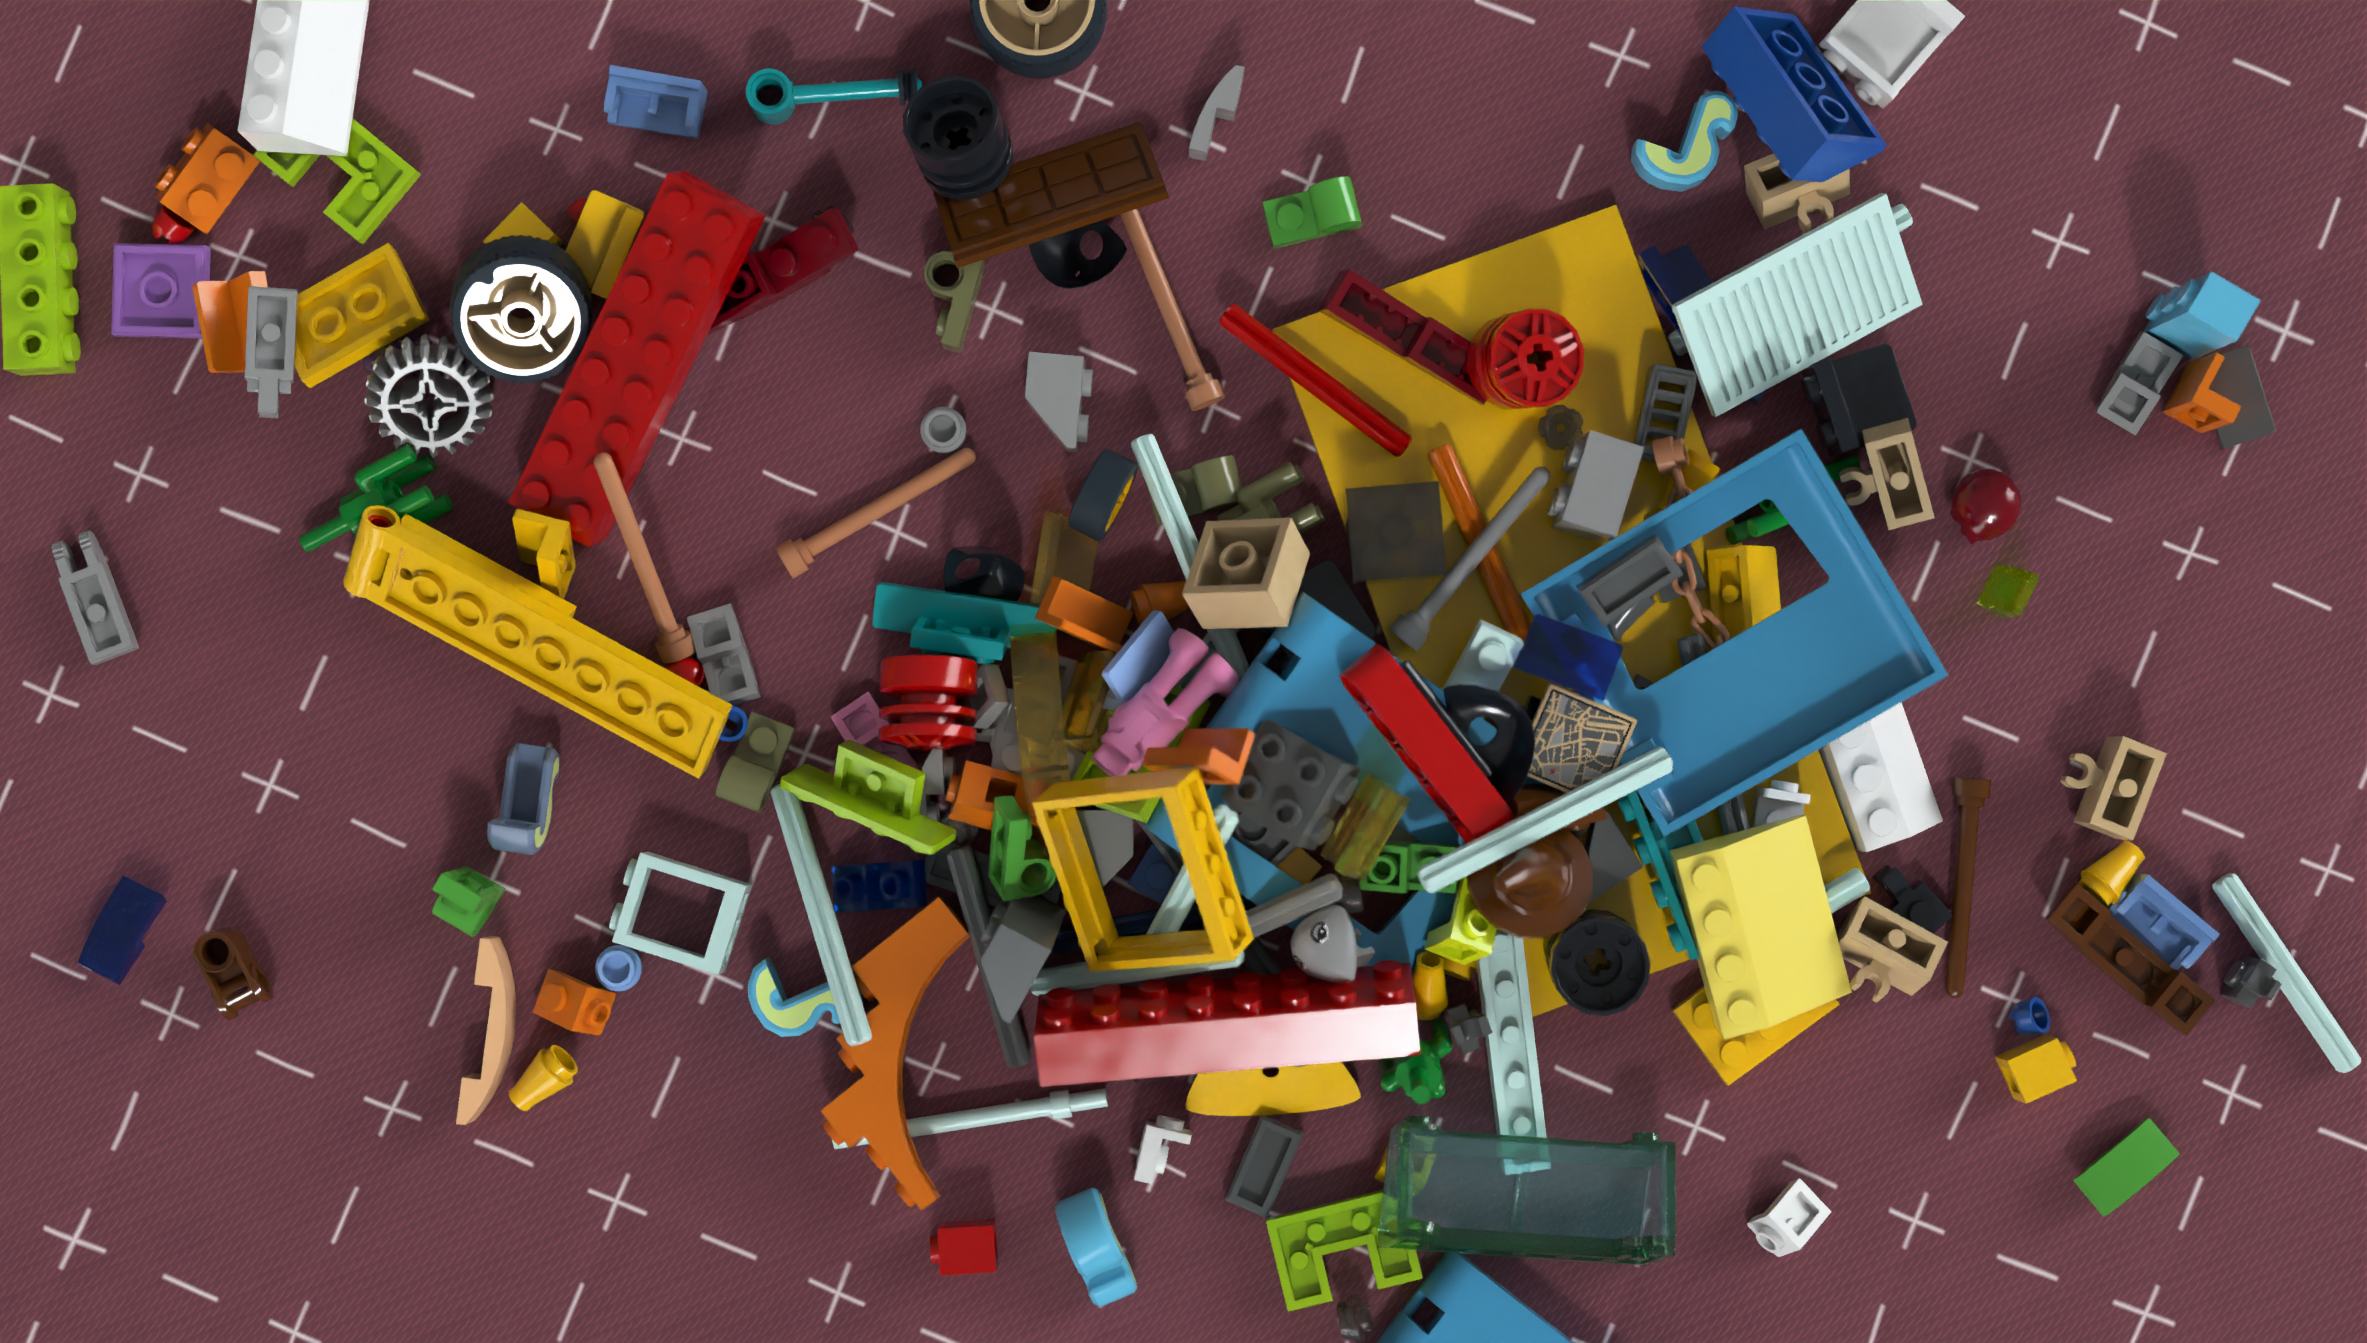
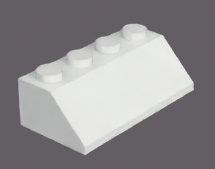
M257 0L238 124V132L256 150L347 156L369 0Z
M1902 703L1897 704L1819 749L1856 851L1869 852L1912 837L1943 821Z

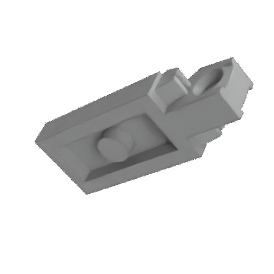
M249 286L244 377L245 381H247V392H258V413L260 418H278L279 394H291V383H294L297 289Z

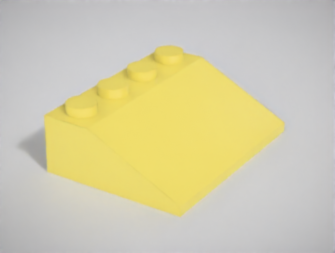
M1805 814L1668 851L1688 927L1699 954L1697 961L1714 1025L1724 1040L1770 1028L1852 993Z

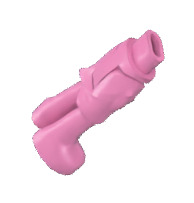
M1178 628L1168 640L1171 653L1164 665L1149 683H1145L1130 701L1120 705L1115 710L1113 716L1109 718L1107 732L1101 736L1103 745L1091 757L1092 761L1109 776L1126 775L1130 769L1137 771L1143 763L1147 748L1167 747L1189 725L1187 719L1205 700L1215 693L1227 698L1239 682L1240 677L1229 663L1217 653H1213L1178 697L1169 706L1166 705L1164 698L1190 670L1201 665L1209 655L1207 645L1191 632Z

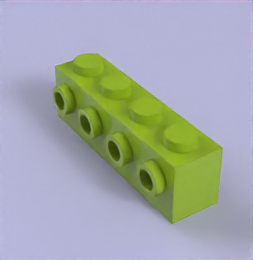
M53 183L0 186V279L3 370L20 376L76 373L75 361L79 360L81 354L80 340L78 335L74 333V315H77L79 311V297L76 289L73 288L72 270L76 269L78 263L75 244L71 242V224H74L76 220V207L70 192Z

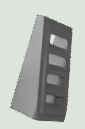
M1652 364L1648 368L1634 444L1644 447L1641 460L1656 463L1653 446L1645 445L1646 437L1661 439L1672 436L1674 440L1680 438L1684 440L1697 382L1695 371L1659 364ZM1659 381L1682 385L1681 393L1658 389ZM1659 400L1678 404L1677 412L1654 408V402ZM1656 419L1675 423L1674 430L1649 426L1650 420Z

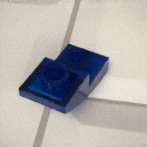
M924 860L831 867L834 912L928 906Z
M122 876L99 914L77 963L120 985L145 948L141 940L166 904L167 900L165 897L140 883Z

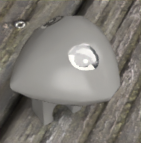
M1330 904L1309 914L1297 925L1290 941L1293 959L1299 969L1308 976L1337 983L1353 981L1356 968L1367 965L1376 952L1371 946L1368 948L1357 946L1356 942L1362 933L1358 928L1354 929L1346 909L1337 904Z

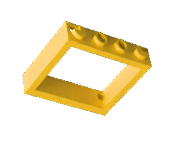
M1198 766L1058 782L1050 786L1032 802L1037 817L1036 822L1041 829L1049 852L1050 864L1056 872L1064 896V905L1070 913L1078 937V944L1082 948L1089 972L1234 961L1254 939ZM1163 797L1206 930L1119 937L1075 807Z

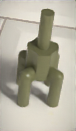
M1289 462L1241 488L1237 493L1239 504L1217 515L1218 520L1282 518L1272 498L1305 481L1302 471L1297 464L1293 466ZM1313 503L1284 517L1292 518L1300 535L1327 521L1320 506H1314Z

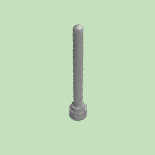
M1539 466L1530 473L1415 612L1409 610L1405 616L1400 614L1389 627L1394 634L1412 649L1418 651L1429 637L1426 633L1431 629L1430 621L1549 481L1550 472L1547 468Z

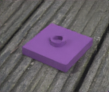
M114 243L111 335L116 337L202 339L192 285L199 281H210L211 248L206 245Z

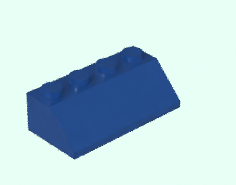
M1734 6L1703 44L1702 49L1711 60L1713 71L1720 78L1724 79L1734 94L1733 99L1736 105L1748 114L1757 128L1756 133L1765 144L1769 145L1780 161L1779 167L1781 171L1790 179L1795 181L1824 182L1882 152L1887 146L1795 14Z

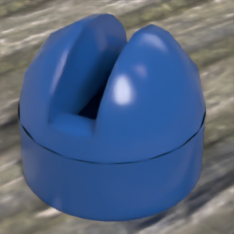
M735 705L732 706L728 719L735 722L738 726L734 732L724 726L719 739L725 742H733L740 739L747 730V717Z
M2033 997L2022 1000L2011 1009L2009 1020H2015L2017 1026L2013 1027V1030L2021 1036H2036L2048 1032L2050 1017L2041 999Z

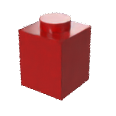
M996 1219L941 1222L937 1228L938 1235H930L931 1263H939L940 1276L994 1273L997 1271L999 1263Z

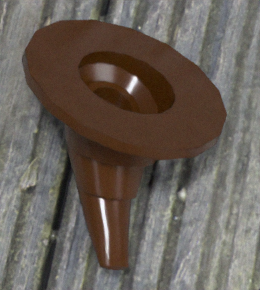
M1560 828L1467 875V889L1477 911L1494 928L1517 938L1544 939L1565 931L1585 912L1593 891L1592 864L1583 844L1568 829Z

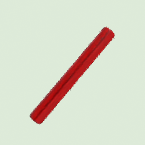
M1231 304L1221 315L1219 323L1223 328L1393 456L1400 457L1412 441L1411 435L1238 305Z

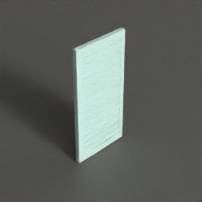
M1880 193L1672 305V311L1676 316L1712 416L1717 417L1923 304L1888 196L1885 193Z

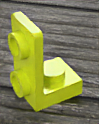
M1467 876L1459 880L1450 922L1428 932L1424 950L1462 965H1467L1490 955L1497 930L1477 911L1467 889Z

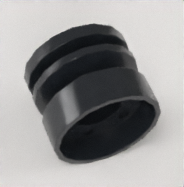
M963 76L942 77L922 86L909 100L903 114V133L914 154L919 169L931 189L942 197L959 201L975 199L995 190L1007 177L1013 163V144L1003 123L998 105L987 87L976 79Z
M1598 909L1585 910L1565 931L1552 935L1547 945L1546 963L1556 990L1570 1006L1585 1014L1608 1016L1624 1011L1640 998L1649 982L1651 961L1645 943L1625 919L1610 911ZM1597 948H1601V953L1607 961L1605 964L1598 963L1595 970H1591L1590 964L1584 957L1586 953L1594 954Z

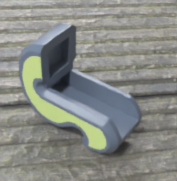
M516 743L510 749L507 756L499 818L488 822L487 828L488 842L494 850L534 855L544 845L552 818L553 786L559 775L560 756L556 749Z

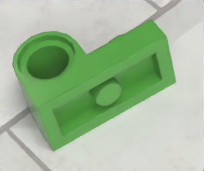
M1347 176L1321 181L1310 186L1308 191L1262 202L1273 249L1358 229L1362 226L1351 177Z
M1013 795L994 797L989 879L1003 901L1043 894L1054 884L1057 875L1050 864L1049 856L1037 838L1032 836V825L1028 813L1022 811Z
M467 865L442 873L432 889L440 894L433 907L432 914L469 936L474 937L488 920L506 888Z

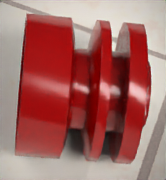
M1525 309L1488 320L1474 334L1467 353V371L1473 387L1487 402L1502 409L1546 407L1561 401L1577 386L1584 369V348L1577 330L1565 317L1548 309ZM1537 353L1538 362L1528 364L1527 355Z
M939 655L895 656L880 661L879 692L890 697L899 698L900 704L881 708L879 710V717L883 720L900 724L881 726L879 728L878 740L882 743L899 745L906 749L932 751L933 748L948 750L956 746L971 745L977 742L976 729L964 725H956L976 720L977 711L972 708L956 705V700L972 697L977 694L978 663L966 658Z

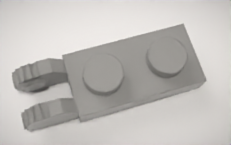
M88 530L78 536L80 547L88 565L84 569L78 571L72 550L63 540L52 544L51 548L61 578H58L88 660L92 665H98L140 648L109 565L104 563V554L100 548V543L95 534Z

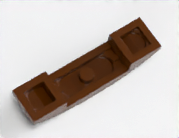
M2073 883L2045 919L2074 948L2112 981L2175 1030L2187 1036L2215 1002V999L2182 971L2173 969L2111 916L2112 912L2078 883Z

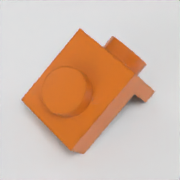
M548 969L532 1013L570 1031L599 1036L602 1034L605 1024L610 1017L616 993L609 989L591 986L561 971Z

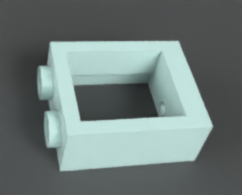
M641 852L638 860L632 858L628 864L623 881L624 885L629 886L624 904L617 903L610 920L609 929L615 930L612 942L719 975L724 973L753 884L651 852ZM652 869L725 891L705 955L632 933Z

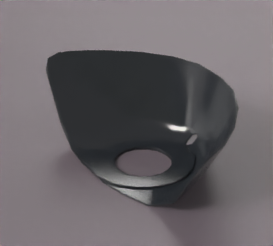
M1103 221L1029 244L1031 255L1038 270L1052 284L1065 289L1082 288L1101 280L1115 269L1127 252L1124 241ZM1090 230L1098 232L1103 242L1102 252L1097 258L1092 260L1087 259L1082 254L1080 247L1083 235Z
M963 546L953 547L947 553L943 582L945 591L1017 602L1024 587L1025 574L1018 563L992 547ZM969 558L980 560V567L972 576L965 579L955 577V570L960 563Z
M1466 684L1445 687L1443 692L1446 707L1467 735L1470 723L1478 717H1489L1496 723L1498 731L1495 740L1488 745H1476V747L1494 768V772L1487 779L1503 800L1509 803L1518 795L1525 783L1534 758L1536 740L1533 725L1526 711L1514 699L1493 689ZM1512 714H1515V715H1516L1515 717L1510 718V715H1512Z

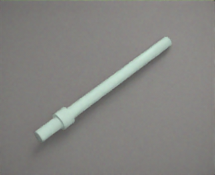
M1105 1088L1069 1094L1067 1089L1050 1092V1097L907 1119L910 1136L917 1137L1053 1115L1054 1120L1072 1117V1112L1108 1107V1100ZM865 1138L856 1146L866 1145L869 1142ZM832 1140L834 1149L848 1147L845 1142H843L840 1145H837Z

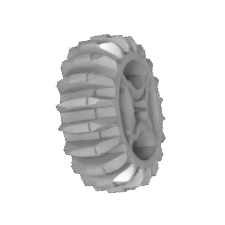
M425 333L421 336L420 345L415 346L406 336L402 340V351L390 345L385 351L386 360L377 358L373 363V371L375 373L368 375L366 380V387L370 390L365 394V404L373 407L369 412L371 423H381L379 426L381 438L395 434L393 445L396 449L402 447L407 442L411 444V448L417 455L421 447L429 448V453L433 459L438 455L439 447L444 446L451 455L457 450V441L469 447L473 442L472 432L482 434L485 430V421L483 419H489L492 414V406L488 402L493 400L494 391L491 386H487L490 382V375L478 370L479 368L473 365L467 358L464 359L465 353L461 351L459 345L453 350L448 349V339L446 336L441 337L439 345H431L430 338ZM420 370L419 376L414 380L402 381V386H394L405 374ZM437 370L449 374L456 380H450L442 377L437 372ZM426 382L429 383L430 393L435 394L433 410L430 409L429 399L425 398ZM465 406L456 416L439 422V418L444 413L457 411V407ZM405 413H412L418 416L421 421L413 419Z

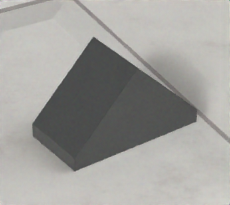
M1608 812L1607 820L1590 823L1584 843V848L1592 864L1593 891L1588 903L1643 868Z

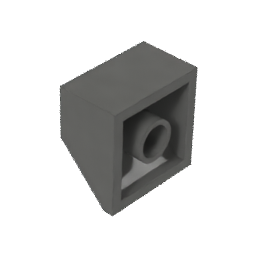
M1038 895L1010 901H1003L1000 898L980 941L987 944L980 960L1001 1019L1009 1024L1050 954L1067 910Z

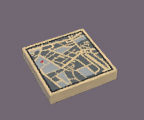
M1549 682L1532 720L1536 742L1534 758L1528 777L1568 793L1617 768L1638 720Z

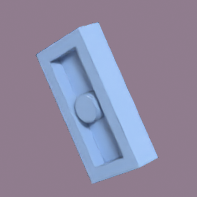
M1152 611L1102 672L1103 681L1091 694L1099 708L1115 711L1120 705L1130 701L1145 683H1149L1164 665L1171 653L1168 640L1174 631L1163 612Z

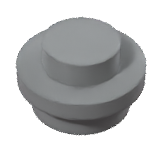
M938 407L929 411L923 418L920 427L924 443L931 450L938 453H949L958 449L964 442L967 432L963 417L956 410L949 407Z

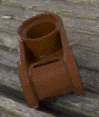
M224 927L205 933L197 939L193 947L195 963L198 965L210 988L215 1005L226 1019L232 1020L239 1015V1010L259 1000L267 1002L274 997L267 975L257 963L246 938L240 931ZM216 938L223 940L228 945L229 956L225 962L218 960L213 954L212 945ZM245 987H248L247 991L239 995H236L237 991Z

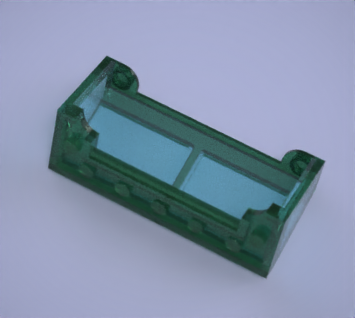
M1406 1116L1404 1122H1400L1390 1129L1378 1227V1248L1640 1266L1653 1265L1676 1256V1142L1660 1141V1134L1650 1132L1633 1133L1632 1141L1610 1143L1444 1131L1442 1127L1433 1125V1118Z

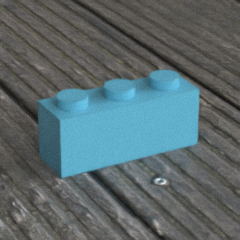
M2211 271L2195 280L2189 279L2181 287H2173L2165 295L2160 293L2146 312L2145 317L2150 319L2143 332L2183 354V357L2190 361L2236 342L2261 300Z

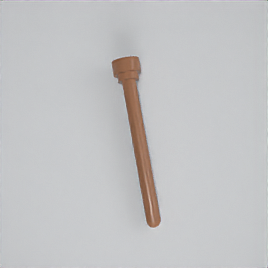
M1138 209L1120 214L1189 381L1186 382L1188 391L1185 395L1191 410H1201L1218 403L1226 397L1219 380H1214L1211 373H1206Z
M963 448L804 541L801 537L795 541L789 538L777 545L775 549L794 579L809 570L807 565L815 561L813 558L815 555L969 467L975 462L976 455L972 449Z
M599 453L594 458V465L659 628V632L656 634L658 641L655 643L660 659L663 663H673L685 659L696 651L691 633L688 630H684L682 624L676 623L612 457L608 453Z

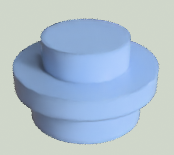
M624 945L611 946L598 956L595 964V973L598 981L605 988L611 991H625L639 981L642 974V961L637 952L630 947Z

